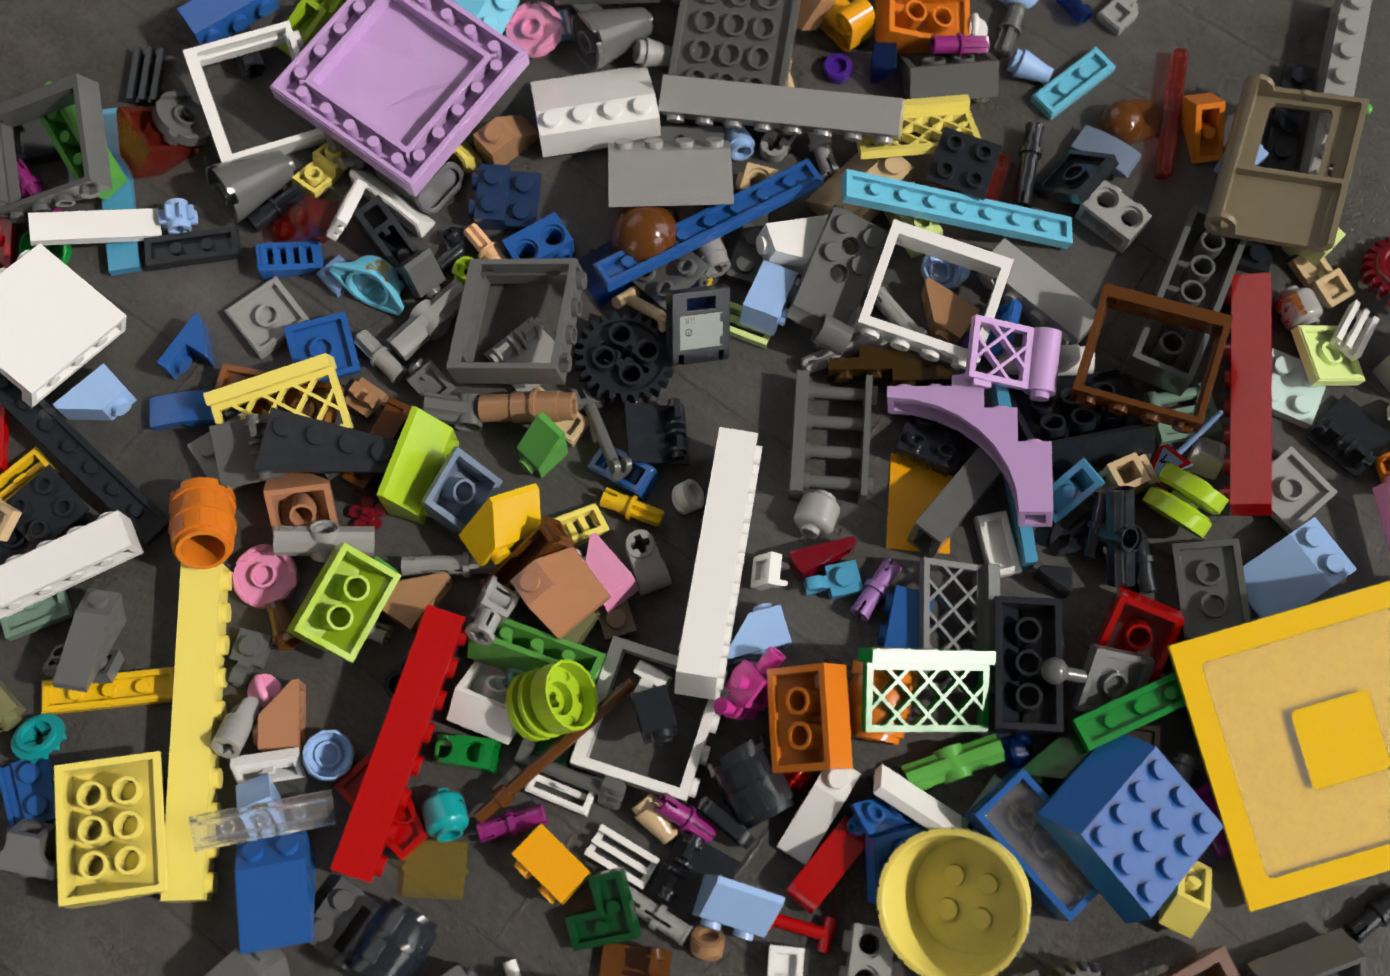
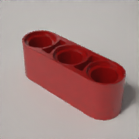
M847 815L843 817L785 890L789 897L810 914L817 909L865 848L866 834L859 837L850 834L847 830V822L850 821V817Z

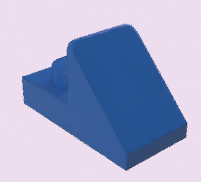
M195 313L157 361V364L165 374L177 380L181 373H185L190 368L194 356L212 367L215 366L209 329L201 317Z

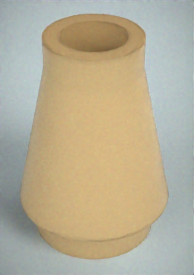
M651 792L631 809L636 815L634 819L664 845L673 839L679 831L672 821L654 811L655 805L660 807L662 805L656 803L658 798Z

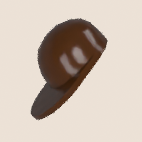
M1143 99L1116 100L1108 104L1099 117L1098 129L1131 145L1155 136L1161 128L1162 116L1158 108L1149 101Z

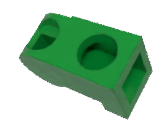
M439 734L437 735L433 763L497 774L502 744L490 738Z

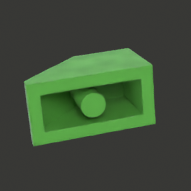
M542 411L536 416L517 446L520 458L518 463L530 475L535 472L541 479L569 454L565 433Z

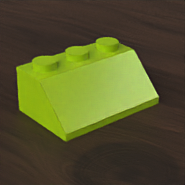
M414 406L411 407L376 495L388 514L424 525L428 514L421 501L453 447H459V441L452 427Z
M345 542L337 544L286 632L317 649L353 663L402 575Z

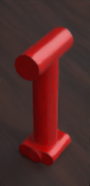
M778 913L769 931L774 926L818 940L816 951L830 954L838 920L825 916L823 925L819 926Z

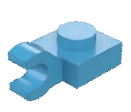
M856 560L824 566V576L805 578L806 582L803 583L806 596L828 591L830 600L861 594L864 590Z

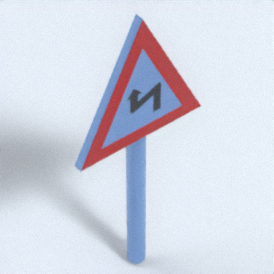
M1218 410L1200 427L1198 433H1194L1178 450L1173 449L1168 444L1159 446L1151 464L1157 476L1167 462L1181 469L1193 466V463L1182 456V454L1224 412Z

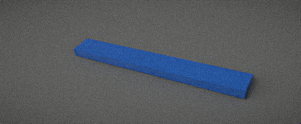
M807 158L734 194V204L712 205L677 222V241L674 247L644 262L634 261L632 256H625V252L621 250L594 263V271L607 291L611 292L822 187L824 179Z

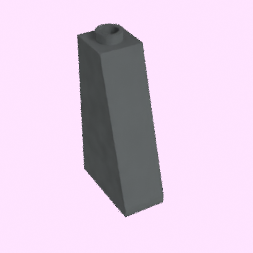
M980 446L915 522L907 538L909 543L928 558L936 556L1001 474L996 463Z

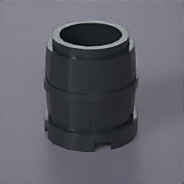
M764 734L757 737L759 744L755 745L752 739L719 757L716 760L719 765L718 767L714 768L711 763L704 766L710 778L714 777L725 806H728L736 821L740 825H744L746 830L794 804L791 799L794 795L784 773L772 772L771 752L767 748L770 745Z
M391 897L388 903L383 902L370 922H367L353 952H348L342 964L358 972L361 976H414L421 964L423 965L426 960V956L437 937L435 930L438 926L414 909Z

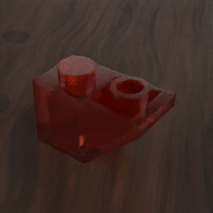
M306 195L273 222V235L275 236L276 243L320 241L321 244H325L330 240L326 236V232L339 209L338 203Z

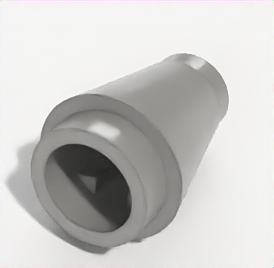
M644 37L643 40L637 39L633 49V61L640 64L641 67L670 66L673 47Z

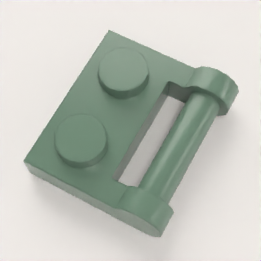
M1202 382L1195 383L1194 387H1188L1181 396L1168 391L1156 393V391L1145 392L1143 402L1161 406L1197 399ZM1212 393L1202 426L1217 412ZM1195 405L1172 410L1192 415ZM1220 418L1199 438L1220 435L1223 431ZM1159 423L1157 425L1156 438L1159 446L1187 441L1195 432L1183 434L1174 431L1170 425Z

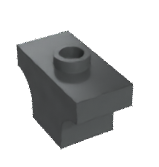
M23 818L7 831L6 840L0 844V870L14 872L18 876L25 878L39 877L55 880L57 878L56 825Z

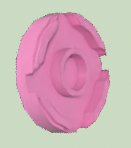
M537 1L538 4H531L530 2L522 4L515 9L506 26L505 37L526 50L529 58L546 55L561 40L563 32L562 20L553 6L545 2Z
M261 544L249 548L239 556L235 563L234 572L232 571L234 591L244 603L256 609H266L268 604L276 600L286 602L291 598L298 586L299 572L294 559L291 556L274 555L273 546L269 544Z

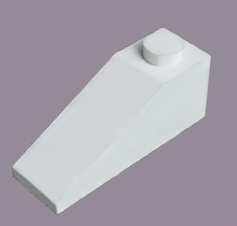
M854 769L822 771L776 847L801 864L806 865L861 773Z

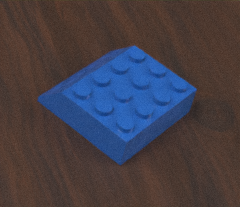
M1128 734L1091 750L1034 815L1125 924L1152 918L1224 827L1156 746Z

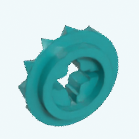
M47 713L33 716L16 729L11 739V749L22 762L28 760L35 764L39 758L48 760L49 753L60 751V743L67 740L65 734L67 727L54 714ZM38 732H40L41 735H44L43 742L41 744L36 743L38 742Z

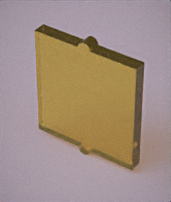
M425 840L406 859V864L402 866V870L405 871L402 897L463 901L465 875L469 874V869L466 868L468 843Z

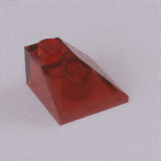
M118 107L116 110L120 156L135 177L161 176L199 151L197 146L181 144L174 146L168 144L163 139V133L159 131L153 121V107Z

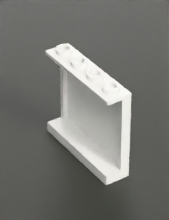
M38 244L32 250L27 249L18 256L16 262L11 266L0 269V373L22 390V400L33 408L120 336L126 329L127 315L43 245Z

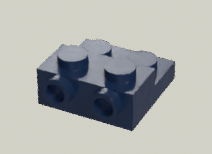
M480 164L479 172H473L472 189L477 190L476 199H470L469 217L474 218L475 224L483 230L518 232L537 222L542 184L541 173L511 171L510 165Z

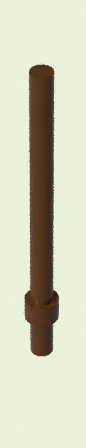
M628 677L597 705V713L589 726L580 731L563 734L506 785L502 783L492 792L493 796L473 813L475 818L482 824L502 806L506 808L516 799L515 794L636 689V685Z

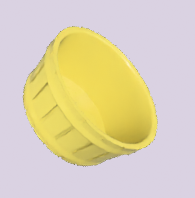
M936 828L912 836L892 853L888 859L889 862L885 864L878 883L880 886L877 889V911L879 910L880 926L884 936L888 938L887 942L899 959H902L905 965L920 976H996L999 971L1004 970L1014 959L1026 938L1029 927L1031 892L1023 868L1011 852L999 842L971 830Z

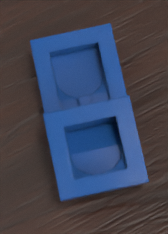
M212 390L178 392L150 398V428L160 431L184 424L193 428L215 422L211 407L206 405L203 393Z

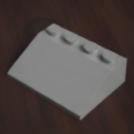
M681 137L675 139V142H663V139L649 138L645 142L633 143L631 139H617L614 143H609V207L734 204L729 140L724 141L722 137H708L706 141H694L689 137Z

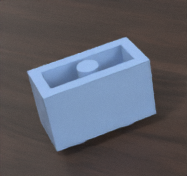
M763 260L743 303L739 324L774 336L778 325L784 327L787 321L785 315L788 308L786 307L788 303H791L797 289L795 284L798 272Z

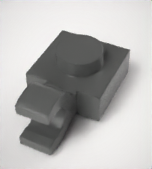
M240 627L229 657L232 662L237 663L233 667L228 680L233 683V686L246 689L253 668L264 669L273 645L271 635Z

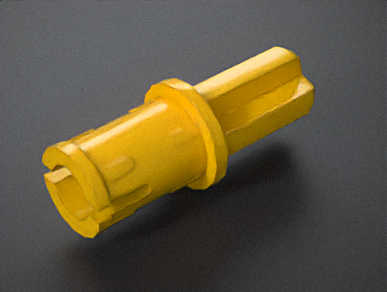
M609 487L605 489L600 500L601 507L625 515L627 520H630L632 517L656 527L661 524L664 517L663 510L638 501V496L630 497Z

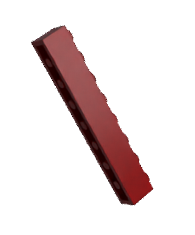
M1271 273L1236 274L1233 276L1231 287H1229L1225 296L1226 305H1231V314L1227 315L1233 316V320L1229 330L1231 342H1226L1225 360H1231V370H1225V389L1231 388V398L1224 399L1225 417H1231L1230 427H1224V445L1230 446V456H1224V475H1230V485L1224 486V496L1229 500L1226 505H1230L1232 516H1273Z
M427 604L330 870L369 883L374 881L375 876L382 877L388 861V857L383 856L387 842L394 843L400 827V823L395 822L399 808L406 810L412 790L407 789L411 775L418 776L424 757L419 756L423 742L430 743L436 724L430 723L435 710H442L447 696V692L442 690L447 677L453 678L459 659L454 658L458 645L464 647L468 635L465 633L467 628L465 626L467 622L466 617Z

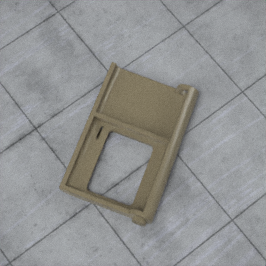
M1254 74L1247 77L1243 84L1205 217V229L1218 236L1317 252L1330 250L1335 243L1370 99L1275 87L1274 81L1264 74ZM1272 107L1327 113L1332 116L1319 172L1316 175L1255 165L1268 114Z

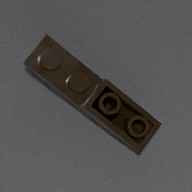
M859 346L856 357L828 358L826 381H834L837 384H849L855 380H865L866 375H873L872 384L888 380L889 386L900 384L911 386H928L931 384L952 386V375H956V373L937 362L926 360L912 352L880 346Z

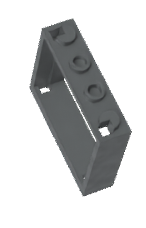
M76 73L0 103V218L10 220L12 224H22L28 221V213L51 212V210L59 207H70L75 205L76 201L84 198H96L100 196L101 192L113 189L98 82ZM75 104L84 177L21 199L13 127Z
M577 258L470 259L446 366L456 383L565 385L567 372H570L572 368V344H576L577 317H580L582 314V290H585L587 287V274L583 272ZM490 284H566L551 363L474 362Z

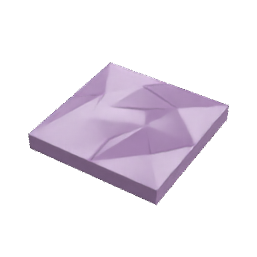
M346 0L269 87L277 100L416 197L472 132L473 128L478 125L530 64L526 50L452 0Z

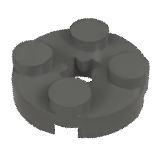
M181 91L165 92L152 109L153 121L159 131L163 133V139L168 144L174 146L179 144L185 146L205 145L211 137V131L201 103L199 105L192 101V95Z

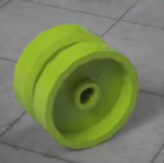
M1167 462L1157 477L1172 492L1169 493L1157 486L1150 487L1141 501L1179 527L1203 539L1211 528L1212 523L1209 518L1198 511V508L1212 515L1220 514L1229 500L1200 477Z

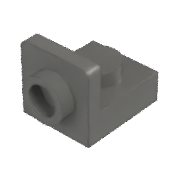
M421 357L418 358L406 369L409 372L405 376L406 380L421 397L424 392L449 395L456 389L429 357L425 360H422Z

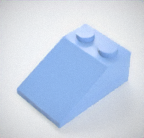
M1314 517L1243 566L1249 608L1259 619L1306 605L1357 569L1316 517Z

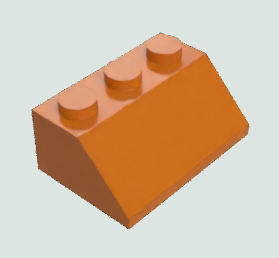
M817 663L766 669L772 772L789 773L853 769L846 665Z

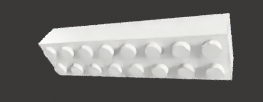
M719 427L676 667L675 694L714 700L716 689L723 690L763 447L756 445L758 433Z

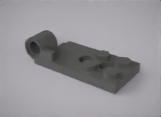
M836 204L830 209L785 317L813 331L811 342L837 355H841L846 350L853 336V325L859 314L856 310L889 232ZM844 239H849L854 243L855 253L853 255L844 252L842 248ZM834 266L839 267L843 271L844 279L841 283L835 282L831 278L830 271Z

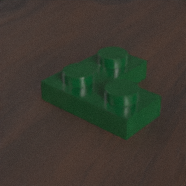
M619 867L592 873L588 879L596 908L569 913L565 917L573 951L638 939L642 932L625 868Z

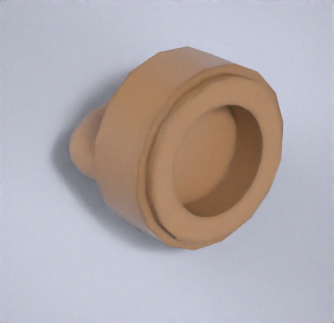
M703 925L694 928L690 939L691 953L696 958L709 962L717 961L722 957L725 944L723 931Z

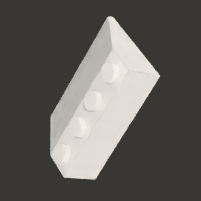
M633 66L530 82L543 158L609 148V143H614L617 139H631L635 143L637 139L661 136L656 96L647 67Z

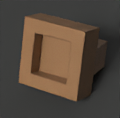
M362 377L359 381L355 380L348 389L345 402L349 409L370 422L381 409L382 402H386L389 397L387 393Z

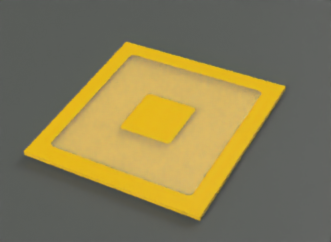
M1390 580L1168 645L1170 657L1220 820L1224 826L1223 830L1248 911H1256L1390 871Z

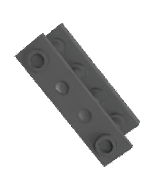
M797 370L794 388L788 499L800 500L803 490H808L809 487L858 491V505H864L867 495L873 494L874 476H868L871 405L877 404L878 387L872 386L873 375H866L863 389L815 385V382H809L810 371ZM814 398L862 401V418L813 415V411H807L808 401H813ZM812 427L861 431L860 448L812 445L811 441H806V430H812ZM810 457L860 461L859 478L810 475V471H804V461L810 460Z

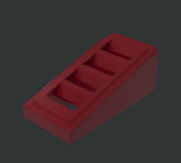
M854 536L793 550L788 553L787 562L798 580L803 581L805 578L823 570L824 566L831 565L853 553L857 540Z

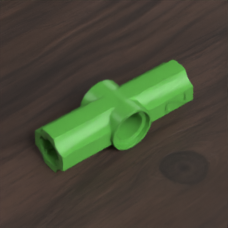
M992 734L963 745L956 743L933 752L931 756L901 766L900 770L906 780L924 791L942 783L948 785L972 776V773L1006 761L1000 740L996 734Z

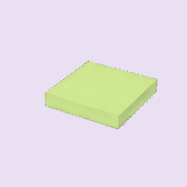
M1297 325L1291 330L1310 386H1358L1366 381L1358 359L1354 362L1351 361L1330 343L1338 326ZM1346 332L1341 342L1345 343L1348 338V332Z

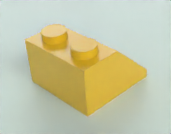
M534 483L489 497L459 534V537L480 567L492 562L495 565L502 563L541 524L539 487Z

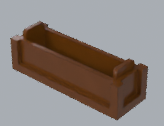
M389 397L387 403L382 402L383 411L371 429L370 434L398 441L411 406ZM342 473V479L348 482V488L364 496H372L384 474Z
M544 516L540 520L542 523L487 579L483 578L479 583L484 587L488 579L494 575L497 577V582L515 591L516 589L510 580L531 562L546 555L573 547L576 543L559 520Z

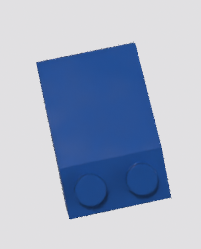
M306 831L237 843L235 882L239 943L242 955L313 942L316 855Z

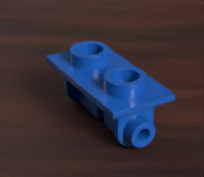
M877 797L851 805L855 814L847 822V830L850 834H854L857 837L864 834L869 836L909 825L916 821Z

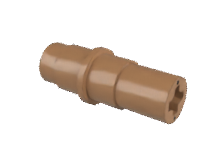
M533 388L531 391L481 394L478 399V415L481 422L532 423L541 411L553 422L576 420L578 412L575 392H561L560 390L541 391L539 388Z

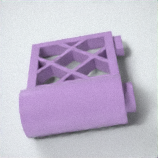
M975 314L971 318L965 378L971 379L972 386L989 389L991 384L1022 390L1025 394L1030 395L1029 399L1033 401H1048L1049 397L1056 395L1062 332L1055 328H1034ZM981 325L990 327L997 337L988 345L980 336ZM1011 332L1023 334L1022 348L1018 351L1014 350L1006 338ZM998 342L1001 343L1010 356L1000 364L990 351V348ZM984 354L993 367L987 374L976 371L977 358ZM1012 360L1019 369L1018 380L1010 379L1002 368Z

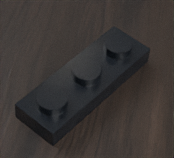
M237 226L144 238L145 262L149 271L242 258L240 233Z

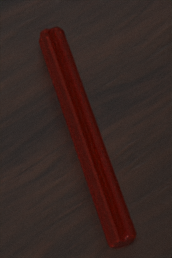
M1181 48L1174 49L1171 55L1155 177L1165 181L1169 180L1173 175L1189 51Z

